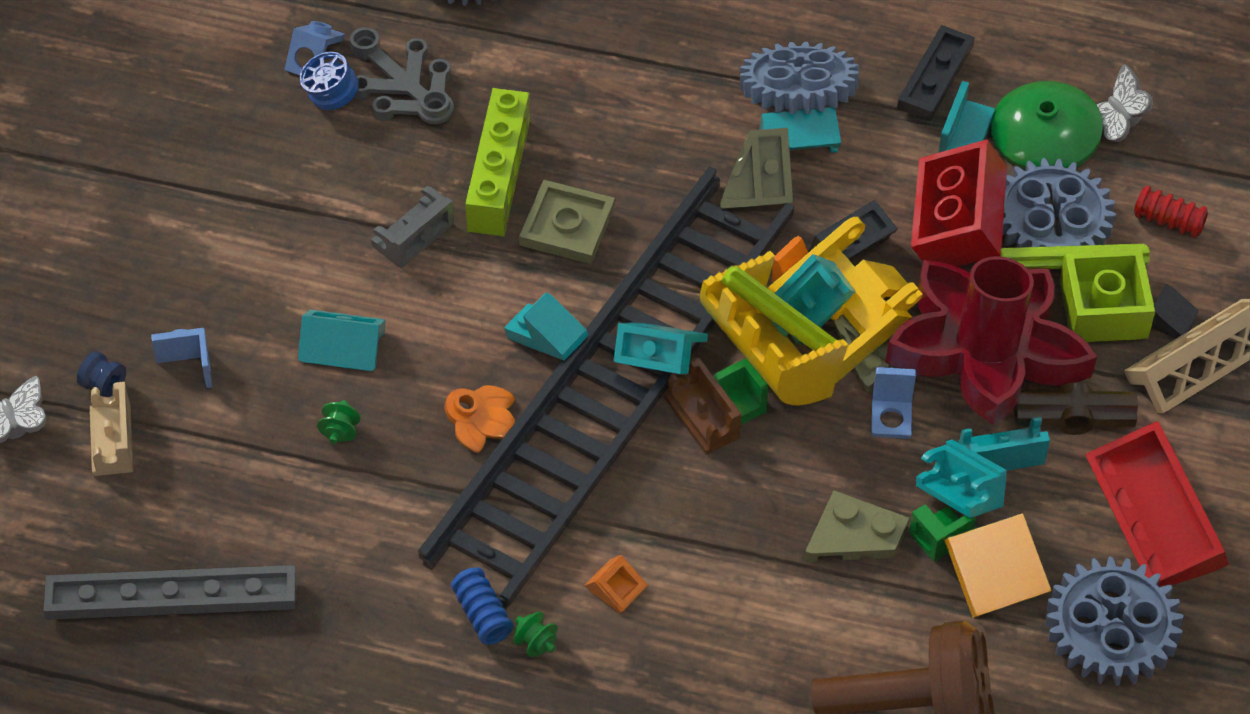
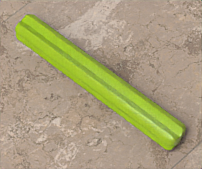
M1146 244L1001 248V256L998 257L1016 260L1027 269H1062L1065 253L1142 249L1145 266H1147L1150 260V250Z
M731 266L722 277V283L810 349L817 351L820 347H825L829 343L833 344L836 341L835 338L741 268Z

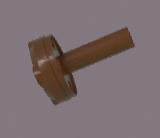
M965 620L945 622L943 625H936L931 629L929 637V667L815 678L811 683L814 713L853 714L933 706L934 714H995L991 696L985 635L983 631L979 632Z

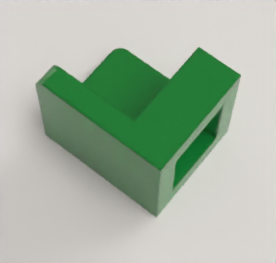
M746 358L717 372L713 376L740 411L741 425L767 412L768 384Z
M924 504L912 512L909 534L931 560L935 562L949 553L944 540L974 530L976 518H969L964 515L959 519L949 507H945L934 514Z

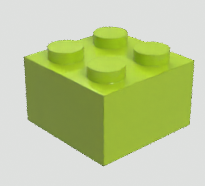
M1142 249L1065 253L1059 284L1068 328L1086 342L1148 339L1155 315V308Z

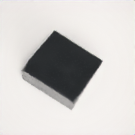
M1165 284L1154 305L1155 315L1151 328L1178 338L1190 330L1199 310L1173 287Z

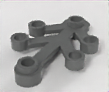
M362 27L356 29L351 34L352 53L360 60H370L390 78L378 79L357 75L359 86H364L365 88L358 89L353 98L364 100L370 97L372 93L408 94L414 99L393 100L388 96L377 97L372 103L373 115L377 120L388 121L395 114L418 115L421 120L429 124H441L452 117L454 104L447 93H445L446 82L451 78L450 63L445 59L433 60L429 64V76L432 80L430 90L427 91L420 85L422 62L428 57L427 43L423 39L413 38L406 43V57L408 60L405 71L380 49L379 34L376 30ZM420 49L421 51L414 52L413 50ZM388 107L386 110H380L379 108Z

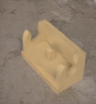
M125 382L113 383V396L111 397L100 396V390L97 387L91 390L90 431L93 476L133 472L131 407Z

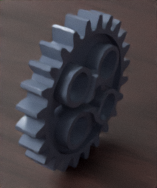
M789 42L788 47L775 44V50L762 48V54L752 53L751 59H744V66H740V90L744 91V97H751L752 104L762 102V109L775 106V112L777 113L783 109H789L790 114H794L797 109H802L806 114H810L812 108L824 112V106L826 105L837 108L838 101L847 103L848 96H855L856 89H859V66L854 64V57H847L846 51L836 53V47L834 46L823 49V43H819L814 47H809L808 42H804L801 46H796L793 42Z
M1042 158L1040 167H1036L1031 161H1027L1025 171L1015 166L1013 175H1006L1002 235L1006 234L1004 245L1008 246L1016 243L1017 248L1104 245L1105 239H1109L1116 216V213L1113 212L1115 201L1109 200L1110 189H1100L1101 178L1089 180L1090 169H1086L1081 173L1076 172L1075 162L1068 168H1064L1061 159H1057L1055 166H1049L1047 160ZM1048 187L1051 188L1052 191V204H1049L1050 191L1048 190ZM1055 219H1058L1056 225V231L1058 232V236H1056L1054 231Z
M1113 557L1108 558L1106 567H1101L1099 562L1093 558L1089 571L1082 565L1077 564L1075 577L1064 573L1062 586L1054 585L1053 598L1048 599L1046 611L1049 613L1046 616L1045 626L1051 628L1048 636L1049 642H1059L1055 654L1057 656L1069 654L1068 668L1081 664L1083 666L1081 677L1083 678L1089 675L1091 671L1097 672L1099 684L1104 681L1106 675H1112L1116 686H1119L1122 675H1127L1133 684L1137 683L1139 671L1148 678L1153 677L1154 665L1164 669L1168 659L1167 656L1174 657L1177 648L1176 643L1180 642L1183 631L1179 629L1182 625L1183 615L1176 613L1178 612L1180 601L1179 599H1169L1172 586L1167 585L1159 588L1158 585L1161 577L1159 573L1150 578L1146 577L1145 564L1141 565L1136 571L1131 570V562L1128 558L1123 562L1122 567H1116ZM1104 592H1115L1119 594L1120 597H1109L1105 595ZM1086 617L1090 619L1092 623H1081L1077 621L1076 618ZM1135 618H1147L1152 623L1142 624ZM1108 644H1119L1123 646L1124 650H1113Z

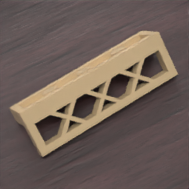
M1250 299L1237 301L1125 369L1124 373L1129 384L1145 385L1156 412L1165 413L1249 361L1250 341L1247 339L1250 331ZM1226 339L1236 342L1232 358L1228 361L1218 358L1221 344ZM1197 357L1207 360L1203 375L1199 379L1188 376L1192 360ZM1168 375L1177 378L1173 395L1165 399L1157 381Z

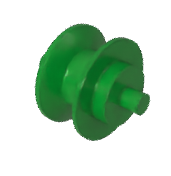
M346 400L325 404L322 408V415L325 418L320 419L317 424L319 432L330 439L329 442L332 444L353 440L356 436L354 426L358 425L361 420L359 412L350 406Z
M541 611L529 614L524 618L518 616L515 620L518 625L515 629L513 642L517 646L527 643L526 654L529 657L542 655L547 651L553 653L556 649V646L553 644L556 640L558 626L555 623L543 625L545 615Z

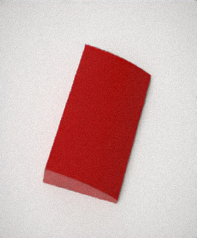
M1159 421L1085 454L1139 567L1143 564L1146 565L1145 576L1148 578L1157 573L1161 575L1159 588L1185 582L1229 565L1225 550Z

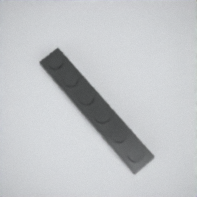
M295 565L46 575L43 612L46 620L291 610L296 609L297 573Z

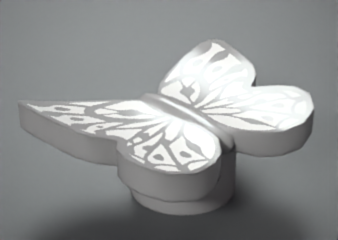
M1125 64L1121 67L1116 78L1113 96H1110L1107 102L1096 104L1102 116L1104 135L1111 142L1124 140L1129 134L1130 128L1138 124L1142 116L1146 115L1153 105L1152 96L1148 92L1140 90L1139 79L1134 71Z
M37 376L23 383L14 391L9 399L5 398L0 401V443L5 442L7 439L19 438L26 432H37L44 427L47 419L44 410L39 407L42 401V390Z

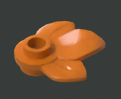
M486 385L475 391L466 388L453 390L447 396L444 404L449 421L455 425L457 440L464 447L475 453H479L482 450L486 438L502 440L515 423L514 417L507 410L514 403L515 397L509 391L497 386ZM460 403L467 404L470 409L463 408Z

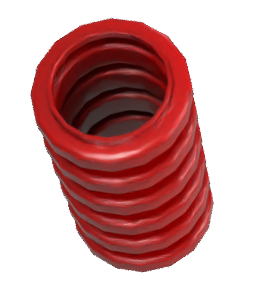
M1148 185L1141 190L1134 208L1136 218L1145 216L1147 222L1156 220L1158 226L1162 227L1164 224H1167L1169 230L1173 231L1175 228H1178L1180 234L1184 235L1186 232L1191 233L1190 237L1194 239L1201 234L1208 216L1206 206L1197 208L1195 202L1191 201L1189 204H1186L1184 198L1180 197L1178 200H1175L1173 194L1169 193L1167 196H1164L1163 191L1158 189L1156 192L1151 191L1152 188Z

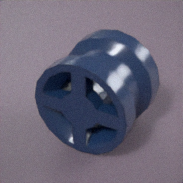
M94 351L82 362L77 373V383L85 389L97 387L100 390V396L111 397L113 396V383L125 381L126 367L116 361L111 363L106 355L99 351Z

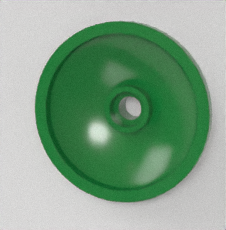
M1037 81L1015 88L1000 100L991 120V136L997 151L1010 164L1024 171L1026 170L1027 161H1031L1036 167H1040L1042 158L1047 160L1049 166H1055L1057 159H1061L1064 168H1068L1073 162L1076 163V167L1080 166L1097 150L1103 131L1102 116L1096 103L1082 90L1057 81Z

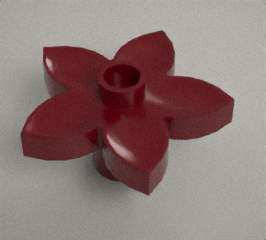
M995 256L984 258L975 263L970 273L947 263L923 260L918 285L920 292L923 294L918 301V308L922 314L910 318L898 327L888 343L885 363L900 369H915L916 375L940 377L955 373L959 374L960 391L964 400L975 413L994 425L1008 416L1017 405L1024 379L1038 384L1053 386L1080 382L1092 378L1097 356L1087 342L1074 331L1048 320L1054 300L1055 287L1049 269H1027L1016 260Z

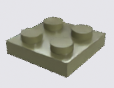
M543 180L519 235V246L592 265L615 209V198Z

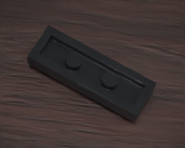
M941 25L901 93L897 109L931 121L971 52L975 37Z

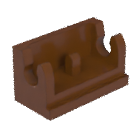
M700 358L690 362L689 372L683 379L680 380L677 373L671 374L668 380V393L665 394V400L706 455L740 438L741 413Z

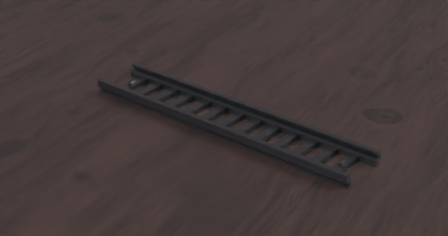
M709 166L586 328L589 336L565 360L561 361L420 547L418 552L419 558L424 561L423 566L433 570L449 547L487 565L511 579L498 597L502 603V608L506 610L668 389V380L672 374L671 372L639 367L659 377L649 390L591 361L592 356L598 348L613 355L615 354L617 336L612 334L611 331L619 321L623 323H647L674 328L631 307L639 294L697 322L698 324L693 330L694 332L708 334L716 322L701 304L650 279L660 268L701 288L704 280L708 279L711 275H715L670 254L678 242L728 267L739 266L743 262L747 263L750 259L755 260L759 255L764 256L793 217L794 206L786 203L768 229L765 230L709 203L720 187V178L716 176L717 170ZM699 217L755 244V246L747 256L689 227ZM692 342L691 356L701 342ZM580 375L616 392L619 396L637 404L638 407L628 418L569 387L577 376ZM560 403L618 434L610 445L607 446L552 418L549 414L556 404ZM539 431L560 443L562 442L573 447L576 451L597 461V463L587 475L527 443L535 432ZM517 459L576 491L567 504L506 473L514 460ZM493 488H496L517 500L531 505L534 509L555 520L548 530L543 533L484 502V500ZM474 517L533 550L526 560L521 563L462 530L469 520Z

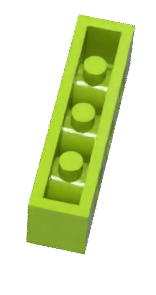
M492 88L465 204L467 232L505 236L530 124L529 92Z

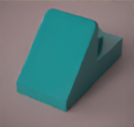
M547 292L534 305L528 303L504 327L509 340L565 360L589 336L587 329Z

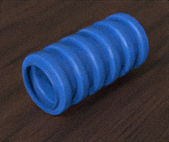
M475 567L460 572L453 579L450 587L454 594H456L458 602L462 604L461 607L467 614L469 622L473 624L472 627L478 634L480 642L489 645L504 640L511 633L514 625L511 619L508 618L506 610L502 608V603L497 598L494 589L491 588V584L486 578L483 569Z

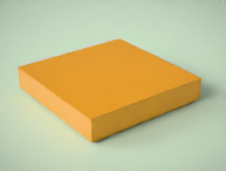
M1023 513L944 540L972 618L1051 591Z

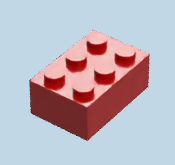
M988 139L919 158L911 248L922 262L923 260H930L958 267L978 262L984 258L1001 256L1007 166Z

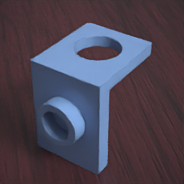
M311 21L309 25L294 28L285 70L300 75L303 67L297 61V53L302 47L309 48L315 57L325 53L328 45L344 41L345 34L332 30V26L318 21Z
M204 328L177 329L172 332L151 335L156 363L201 358L206 388H212L209 350Z
M876 368L872 394V437L911 438L912 398L916 379L915 369ZM889 411L896 412L902 417L903 423L896 428L886 427L880 420L881 415Z

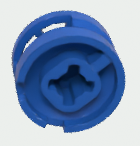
M325 52L313 57L305 64L300 73L301 86L308 93L313 104L321 110H335L346 105L352 100L358 90L359 81L357 76L349 67L345 57L337 52ZM333 58L331 62L325 63V59Z

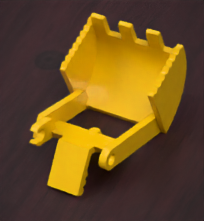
M852 217L846 220L768 287L770 291L775 293L812 254L835 262L855 290V293L831 317L832 320H837L839 316L844 315L860 334L850 345L844 339L836 340L833 344L829 343L825 347H820L817 351L813 350L809 354L802 355L787 336L784 337L777 330L770 318L722 283V277L727 269L723 273L719 272L715 276L711 275L703 281L700 301L704 309L779 399L786 404L806 405L831 397L835 384L889 339L898 327L910 318H913L907 311L923 295L913 282L907 283L893 266L862 260L858 265L854 266L842 253L865 230V224L859 217ZM769 251L764 256L759 255L755 260L750 259L747 263L743 262L739 266L735 265V267L741 268L766 287L775 255ZM886 296L891 297L889 300L885 302L884 298Z

